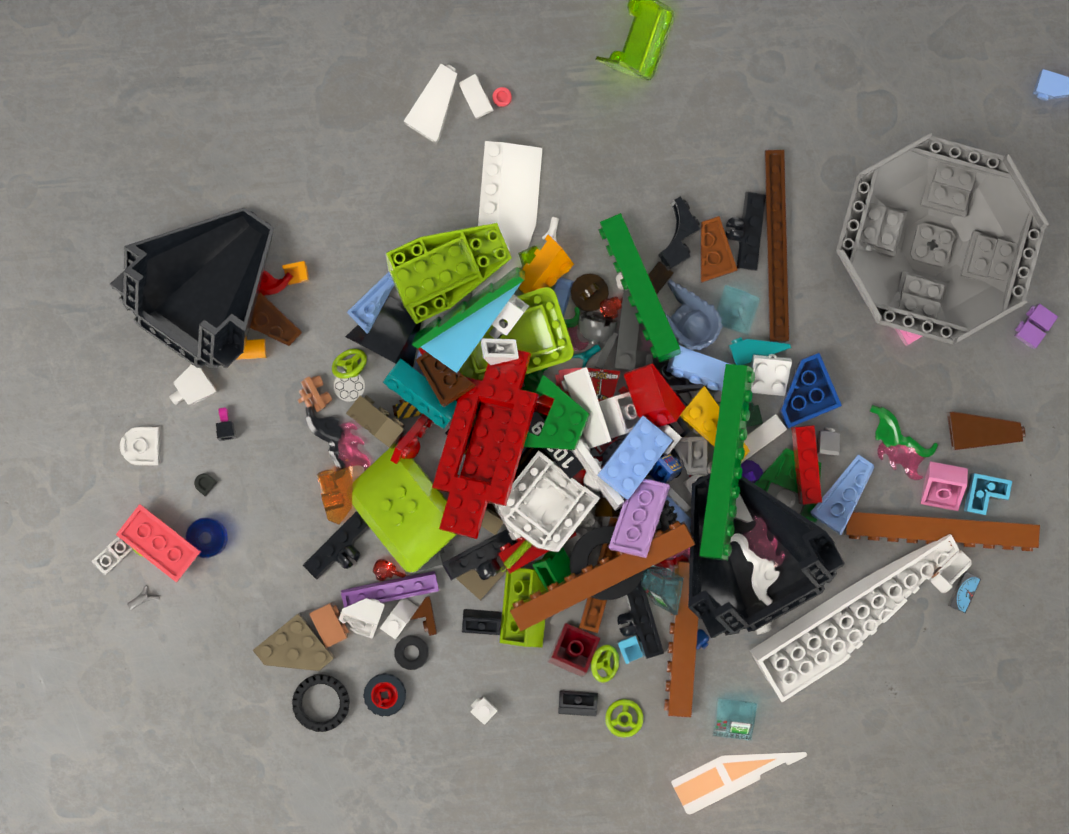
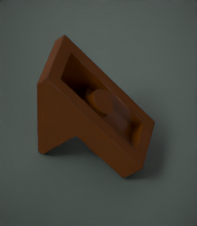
M427 596L410 620L426 617V621H423L424 631L428 632L429 636L437 635L431 598Z

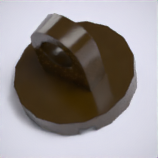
M591 273L578 277L571 288L573 303L580 310L587 312L597 311L602 308L607 302L609 295L608 286L604 279Z

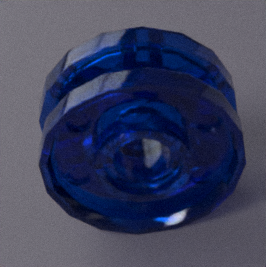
M200 518L194 521L188 527L185 535L186 540L201 551L198 555L201 558H210L220 554L225 549L228 541L224 525L213 518ZM206 532L211 535L209 543H205L202 540V536Z

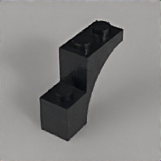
M681 196L670 203L676 219L674 236L668 247L658 254L667 271L691 257L689 247L685 243L683 244L682 240L700 230L698 219L692 216L689 211V204Z

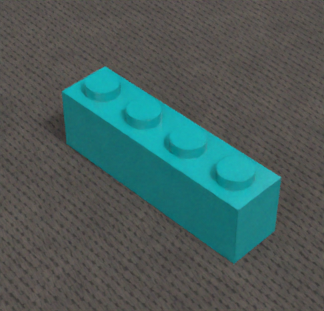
M400 359L386 376L383 383L390 390L400 395L406 402L417 408L420 413L426 415L436 425L444 429L453 418L457 401L454 400L443 407L426 377Z

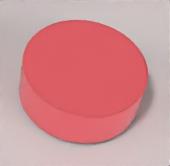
M500 87L493 92V102L495 105L506 107L510 104L512 96L507 88Z

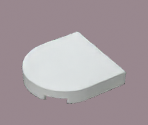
M134 427L128 430L120 441V452L123 457L134 465H159V427Z

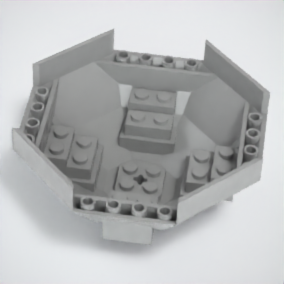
M931 132L857 175L836 252L878 324L955 344L1028 303L1026 297L1044 231L1050 225L1009 154L1002 156L931 136ZM934 241L936 248L930 250V246L927 243Z

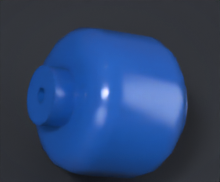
M698 629L696 650L705 649L709 645L707 642L710 638L702 629Z

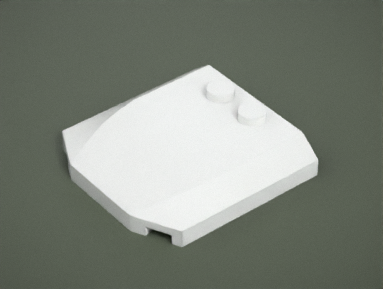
M538 451L514 481L507 505L497 504L506 525L536 548L559 552L600 498L573 478L569 479L563 470Z

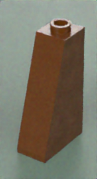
M959 412L947 413L952 451L1023 442V438L1026 436L1025 428L1021 426V422Z

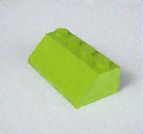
M519 568L510 574L506 570L499 643L543 648L545 620L520 632L510 612L514 602L520 599L525 601L530 598V594L538 590L540 592L546 590L535 569Z

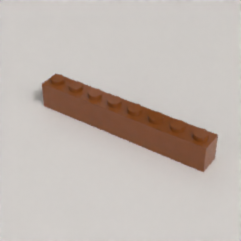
M677 561V565H674L673 569L676 584L672 585V596H675V603H671L670 611L674 617L673 623L670 622L669 634H672V642H668V653H671V659L667 661L666 672H670L669 680L665 682V691L668 692V699H664V711H667L668 716L691 717L698 617L688 608L690 561Z

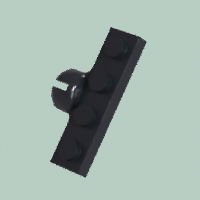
M745 192L742 218L732 217L727 221L726 227L735 228V230H725L726 237L729 240L739 242L738 269L757 271L766 198L764 194Z
M356 511L303 564L315 579H318L335 562L339 563L344 569H348L354 565L348 557L356 562L359 560L360 552L354 547V543L369 528L361 515Z
M506 529L443 562L442 565L451 581L471 570H475L482 580H487L490 576H495L501 570L497 561V553L501 552L500 547L507 543L513 545L517 541L512 540L509 535L510 532Z
M641 580L636 588L626 595L629 611L620 614L617 617L618 625L629 624L619 628L623 636L636 634L644 659L664 654L648 597L643 588L644 584Z

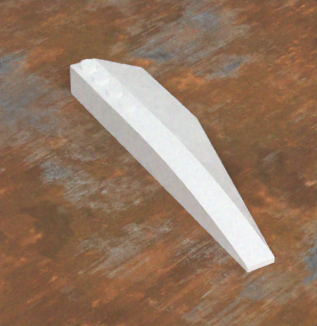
M485 141L478 226L497 223L512 259L473 290L472 297L490 283H496L515 267L521 268L537 220L542 148Z
M949 534L938 541L923 546L877 570L749 650L780 701L787 700L847 661L851 657L850 654L856 648L859 649L863 645L862 642L870 634L873 635L882 622L885 623L907 602L906 599L912 593L915 594L920 589L919 586L926 579L929 580L934 575L933 573L938 567H942L959 551L952 535Z

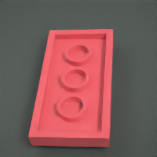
M141 504L138 505L116 534L175 582L179 581L201 553L200 550Z

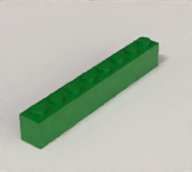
M620 213L601 221V229H598L602 240L606 239L608 243L606 249L609 256H613L616 261L613 263L616 273H621L623 277L620 281L623 289H628L629 303L631 307H636L637 313H635L638 323H642L645 328L642 332L646 341L650 340L652 344L650 351L653 358L657 357L660 363L681 354L678 342L622 214Z

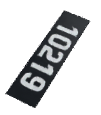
M537 411L532 416L528 431L539 436L545 420ZM544 448L569 479L584 468L571 450Z

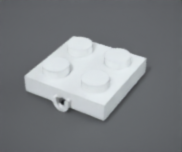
M769 354V356L753 355L751 368L754 369L755 380L751 386L752 393L785 396L792 364L791 358H781L774 354Z

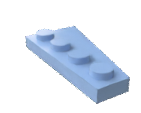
M858 454L823 496L822 503H818L810 512L811 515L842 535L873 472L874 465Z

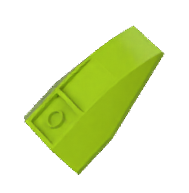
M497 223L422 236L385 253L388 270L402 303L416 324L452 308L512 259Z

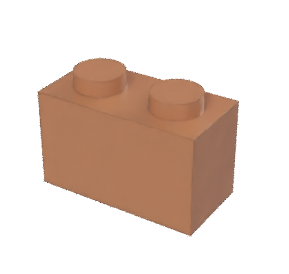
M330 603L309 613L326 648L348 638L347 633H349L346 624L341 623L339 620L340 611L336 605L333 606Z

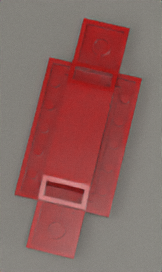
M518 350L519 358L516 360L494 365L488 363L483 381L466 377L476 386L458 398L432 485L434 489L449 492L439 527L442 531L477 539L487 504L507 505L539 396L537 393L521 390L531 357L529 352ZM480 401L481 406L473 429L466 457L463 463L460 475H458V471L469 438L471 427Z

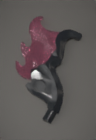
M313 406L305 407V419L311 432L330 445L328 451L336 465L337 471L334 475L329 476V480L341 478L345 471L353 466H362L364 471L370 467L368 457L357 448L358 444L364 445V442L350 432L351 429H358L354 424L347 422L338 425L339 418L336 417L317 418L314 416Z

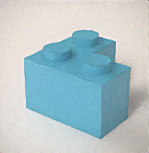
M971 473L964 511L986 515L990 497L1009 500L1012 481Z

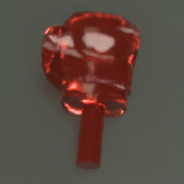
M615 296L601 301L600 310L603 316L611 317L612 319L618 317L617 310L622 308L623 297L618 299Z
M378 559L373 567V573L379 581H384L387 577L392 578L393 575L401 578L406 576V574L396 571V566L384 559Z

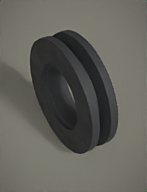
M603 526L595 528L584 534L576 542L570 556L571 574L575 573L577 575L582 572V568L588 566L589 555L595 547L605 543L610 544L615 527ZM644 570L591 597L599 600H614L624 597L639 584Z

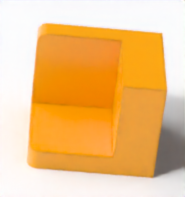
M305 261L282 265L285 274L289 272L294 276L288 285L310 281Z

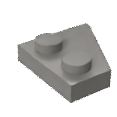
M682 437L674 449L687 474L708 475V441L704 437Z

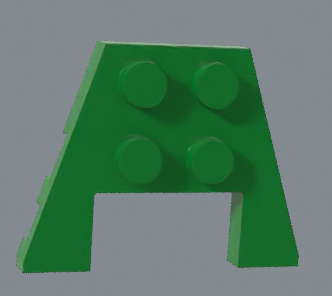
M543 375L536 391L553 398L554 402L540 435L537 436L528 432L524 447L576 450L590 414Z
M785 448L754 484L767 492L772 482L798 494L794 451ZM818 461L819 476L821 477V464H822V463ZM818 503L804 504L800 514L816 523L817 519L810 512Z

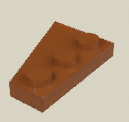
M720 216L701 222V283L738 271Z

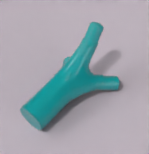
M594 345L582 353L573 354L572 358L583 359L582 367L584 368L588 360L601 351L599 345Z

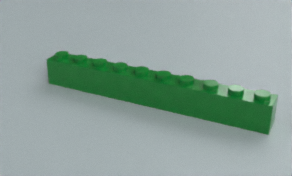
M725 365L700 556L704 558L728 561V556L732 552L730 542L731 537L734 535L733 519L737 514V507L735 505L736 498L739 497L740 492L738 482L742 476L741 460H743L745 455L743 445L744 440L747 438L746 423L750 418L748 408L753 396L751 386L755 380L754 369L746 365Z

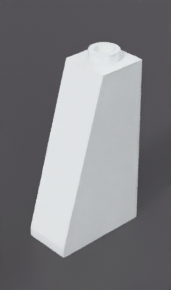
M440 64L404 120V124L435 144L439 141L458 77L457 73H455L456 69L449 64L445 66Z

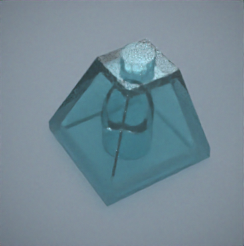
M725 285L716 309L722 317V327L748 335L760 298Z

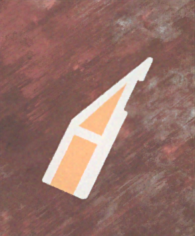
M807 753L723 755L672 780L671 783L686 813L690 815L760 780L761 774L786 762L787 765H790L806 757Z

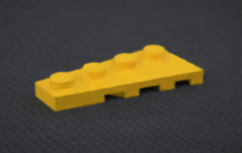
M703 386L685 407L680 417L715 446L720 407L706 387ZM744 443L743 448L745 450V458V456L750 452V450Z

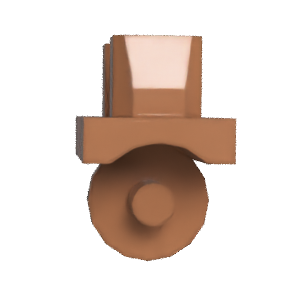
M309 376L300 382L304 389L299 391L302 397L297 400L299 404L305 402L307 408L313 405L317 413L332 401L328 392L319 395L317 388L323 386L320 376L312 378Z

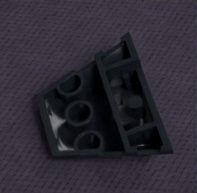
M388 296L368 334L357 325L345 337L395 364L402 359L413 367L416 347L412 344L415 334L420 331L421 322L416 324L403 303Z

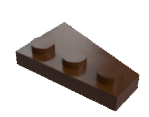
M262 293L258 294L250 328L290 346L303 331Z
M428 352L415 359L443 407L476 386L459 371L456 373Z

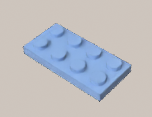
M642 416L597 476L628 500L673 440Z

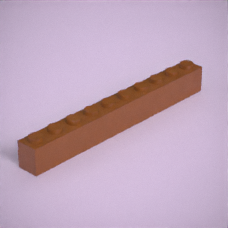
M853 512L844 529V535H849V539H860L861 536H868V540L879 541L880 537H886L889 542H899V538L906 539V543H918V540H926L925 544H930L951 534L954 541L964 543V547H975L976 544H983V548L995 549V545H1001L1004 550H1014V546L1021 547V551L1032 552L1033 548H1039L1040 525L861 512Z
M676 521L669 525V529L663 532L658 530L654 533L646 558L617 551V555L611 558L606 556L599 560V564L595 566L590 564L582 568V572L577 575L572 573L564 578L565 581L559 584L554 582L548 585L547 590L543 592L538 590L530 594V598L525 601L520 599L514 602L510 612L521 632L695 545V541L685 522L680 523Z

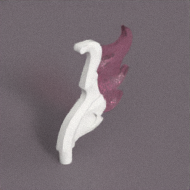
M753 517L756 521L755 528L745 534H734L731 537V542H738L747 561L753 563L752 587L759 600H762L769 606L773 600L767 595L766 591L779 576L780 572L778 570L775 571L774 568L782 564L784 551H781L780 556L776 555V536L773 537V541H769L766 535L767 526L765 521L759 517Z

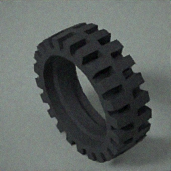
M319 674L308 677L298 685L293 695L292 709L296 719L302 726L315 732H326L336 728L344 721L349 711L350 700L345 686L338 679L330 675ZM317 684H325L332 687L337 692L340 700L337 714L331 720L325 722H316L310 719L302 707V698L305 692Z

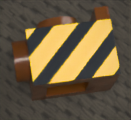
M404 399L399 400L400 404L392 405L394 417L398 416V420L422 415L417 408Z

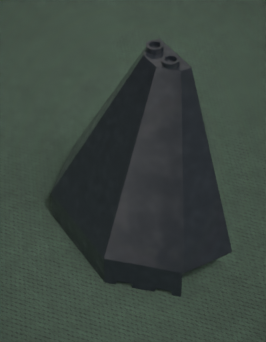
M241 208L124 246V271L110 283V286L121 294L119 299L127 311L132 310L136 316L134 321L140 328L196 368H202L203 366L208 368H218L219 366L228 368L244 353L274 228L268 222H264L257 217L254 212Z
M711 473L699 477L696 482L692 483L690 534L695 541V545L690 547L688 608L699 619H702L711 638H716L722 633L728 636L739 634L740 630L743 629L751 632L763 627L822 594L825 590V583H830L837 575L836 570L844 566L845 563L835 546L836 543L825 530L741 476L738 482L739 494L753 521L746 523L733 519L734 534L738 533L745 536L748 541V548L758 557L766 558L768 561L772 560L774 570L780 572L777 580L766 591L767 595L773 600L767 606L762 600H759L754 592L751 580L754 565L752 562L747 561L738 542H730L732 552L728 556V561L700 556Z

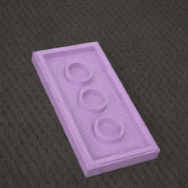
M643 479L628 500H624L609 544L610 550L643 558L647 557L670 488L669 484Z

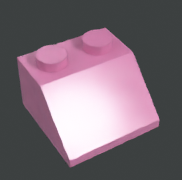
M930 461L925 475L920 504L958 511L967 487L968 469Z

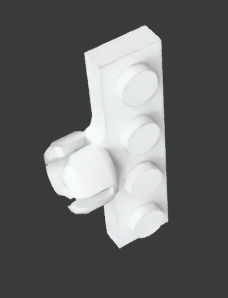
M579 440L576 450L572 451L586 470L583 478L584 485H587V488L592 492L601 491L616 511L622 507L624 497L597 476L602 466L597 458L592 457L588 445Z

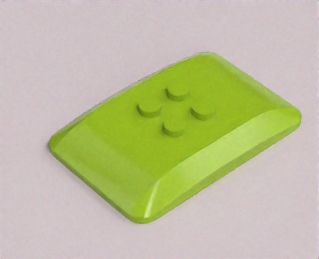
M544 287L517 296L529 307L507 335L503 334L500 339L516 340L517 350L531 354L526 374L570 360L573 357L574 349L555 291L549 287ZM493 325L489 327L482 338L494 339L489 334L494 327ZM481 340L459 369V372L465 377L483 381L488 362L483 358Z
M395 444L392 449L389 448L349 485L346 495L357 512L402 568L407 572L414 573L457 534L439 529L447 499L439 490L432 488L433 482L413 458H402L398 464L390 461L397 446Z

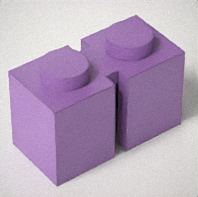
M1040 303L1036 306L1032 305L1026 313L1028 317L1025 322L1020 321L1015 328L1017 333L1014 336L1032 349L1038 347L1046 335L1044 332L1049 331L1058 318L1057 315Z

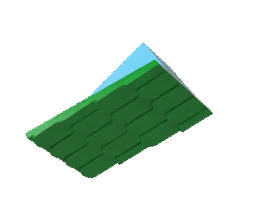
M515 267L496 283L487 285L467 302L464 300L443 317L438 316L415 334L412 345L417 349L422 348L457 373L517 288L525 281V271Z

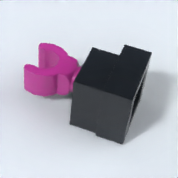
M226 407L218 408L221 423H216L217 439L219 441L237 439L234 423L228 419V410Z

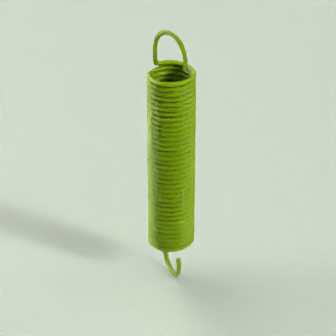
M525 540L504 562L506 568L503 571L511 568L532 544Z

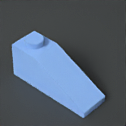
M1042 69L1039 72L1033 94H1036L1037 98L1045 101L1069 97V77Z

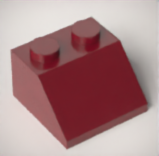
M565 623L547 662L583 677L589 669L601 638Z

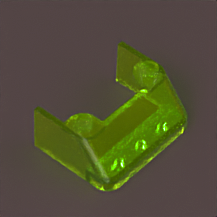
M629 0L627 5L628 12L634 19L623 51H614L609 58L596 56L595 60L613 70L639 79L651 80L655 75L671 29L674 11L659 0Z

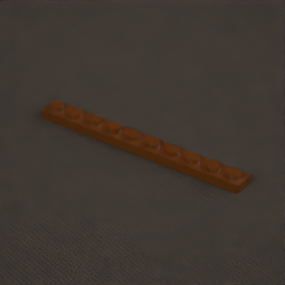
M765 150L769 342L789 341L784 150Z

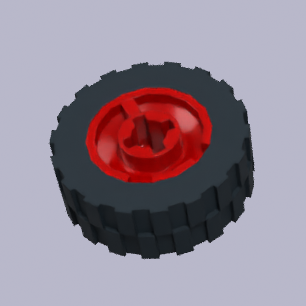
M383 673L376 675L365 686L363 694L365 705L375 715L383 717L396 714L403 707L406 700V689L403 682L392 674ZM387 691L388 698H383L381 696L382 692Z

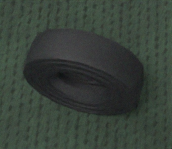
M417 636L402 638L394 649V657L397 663L407 670H416L422 667L429 656L426 642ZM409 645L416 646L419 650V655L415 660H408L404 655V650Z

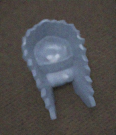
M670 279L668 286L675 295L676 300L682 304L671 317L665 313L674 336L677 338V342L691 350H701L716 341L723 326L719 311L715 310L714 305L708 304L706 300H701L699 296H696L693 292H688L686 288H683L680 284H675Z

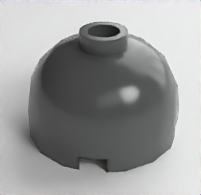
M582 312L578 322L581 335L588 339L590 344L594 345L607 341L614 334L617 325V319L613 321L612 316L599 312H593L592 315Z

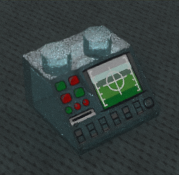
M649 567L645 569L641 578V586L652 602L671 614L678 615L684 578L664 567Z
M717 698L713 736L751 741L757 703Z

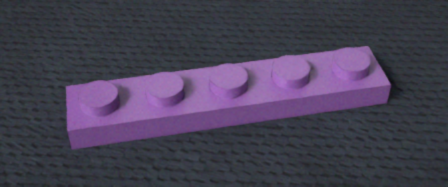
M435 571L344 589L341 590V596L345 608L366 598L376 599L384 603L437 592L439 587Z

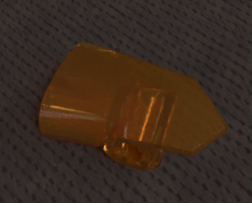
M352 465L335 472L329 469L317 474L327 519L339 525L352 509Z

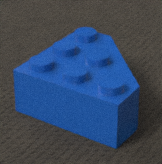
M820 353L805 358L798 363L779 410L787 429L842 406Z

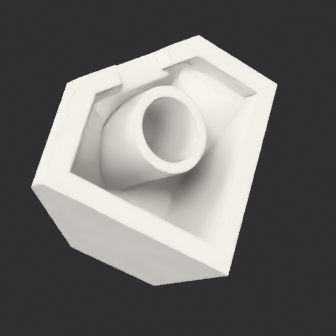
M363 599L343 608L339 620L342 623H349L351 625L350 630L354 633L372 639L385 604L376 599Z

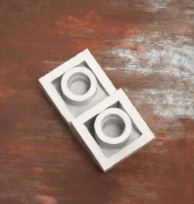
M476 74L459 82L476 119L494 111Z
M117 537L92 560V563L105 576L133 549L121 538Z

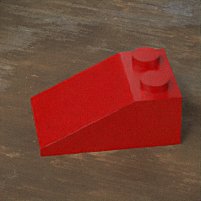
M653 363L624 374L639 418L644 416L656 427L677 421L686 406Z

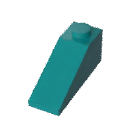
M742 337L732 340V344L728 346L734 365L751 363L753 355L769 356V354H776L791 348V345L786 343L753 339L743 340Z

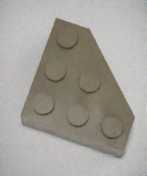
M360 395L346 414L392 449L406 432L403 429L405 425L395 417L390 419L388 417L390 413L381 406L376 408L373 405L375 401L367 395L364 398Z
M300 613L253 649V652L266 666L320 671L336 658L325 647L323 641Z

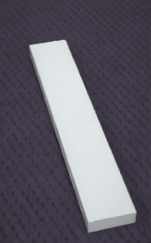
M776 414L747 435L744 443L750 452L741 463L787 430ZM712 461L708 464V474L711 473ZM692 475L683 484L691 493L692 483L696 482L699 477L706 475Z

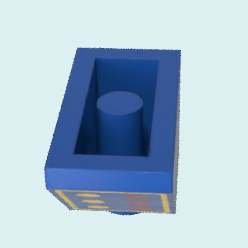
M668 454L656 462L650 475L655 481L668 484L679 475L683 467L677 458H673L671 454Z

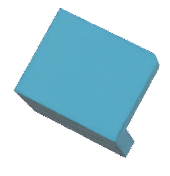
M635 635L617 642L626 664L643 657Z

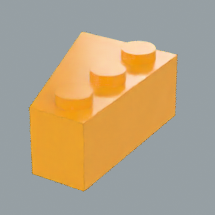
M549 235L546 236L545 240L547 242L541 250L537 249L534 252L536 256L530 264L526 263L522 268L525 271V281L518 287L522 294L554 286L557 280L569 272L574 265L563 248Z

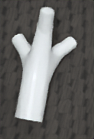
M551 218L549 230L542 236L543 240L549 235L557 242L558 218Z

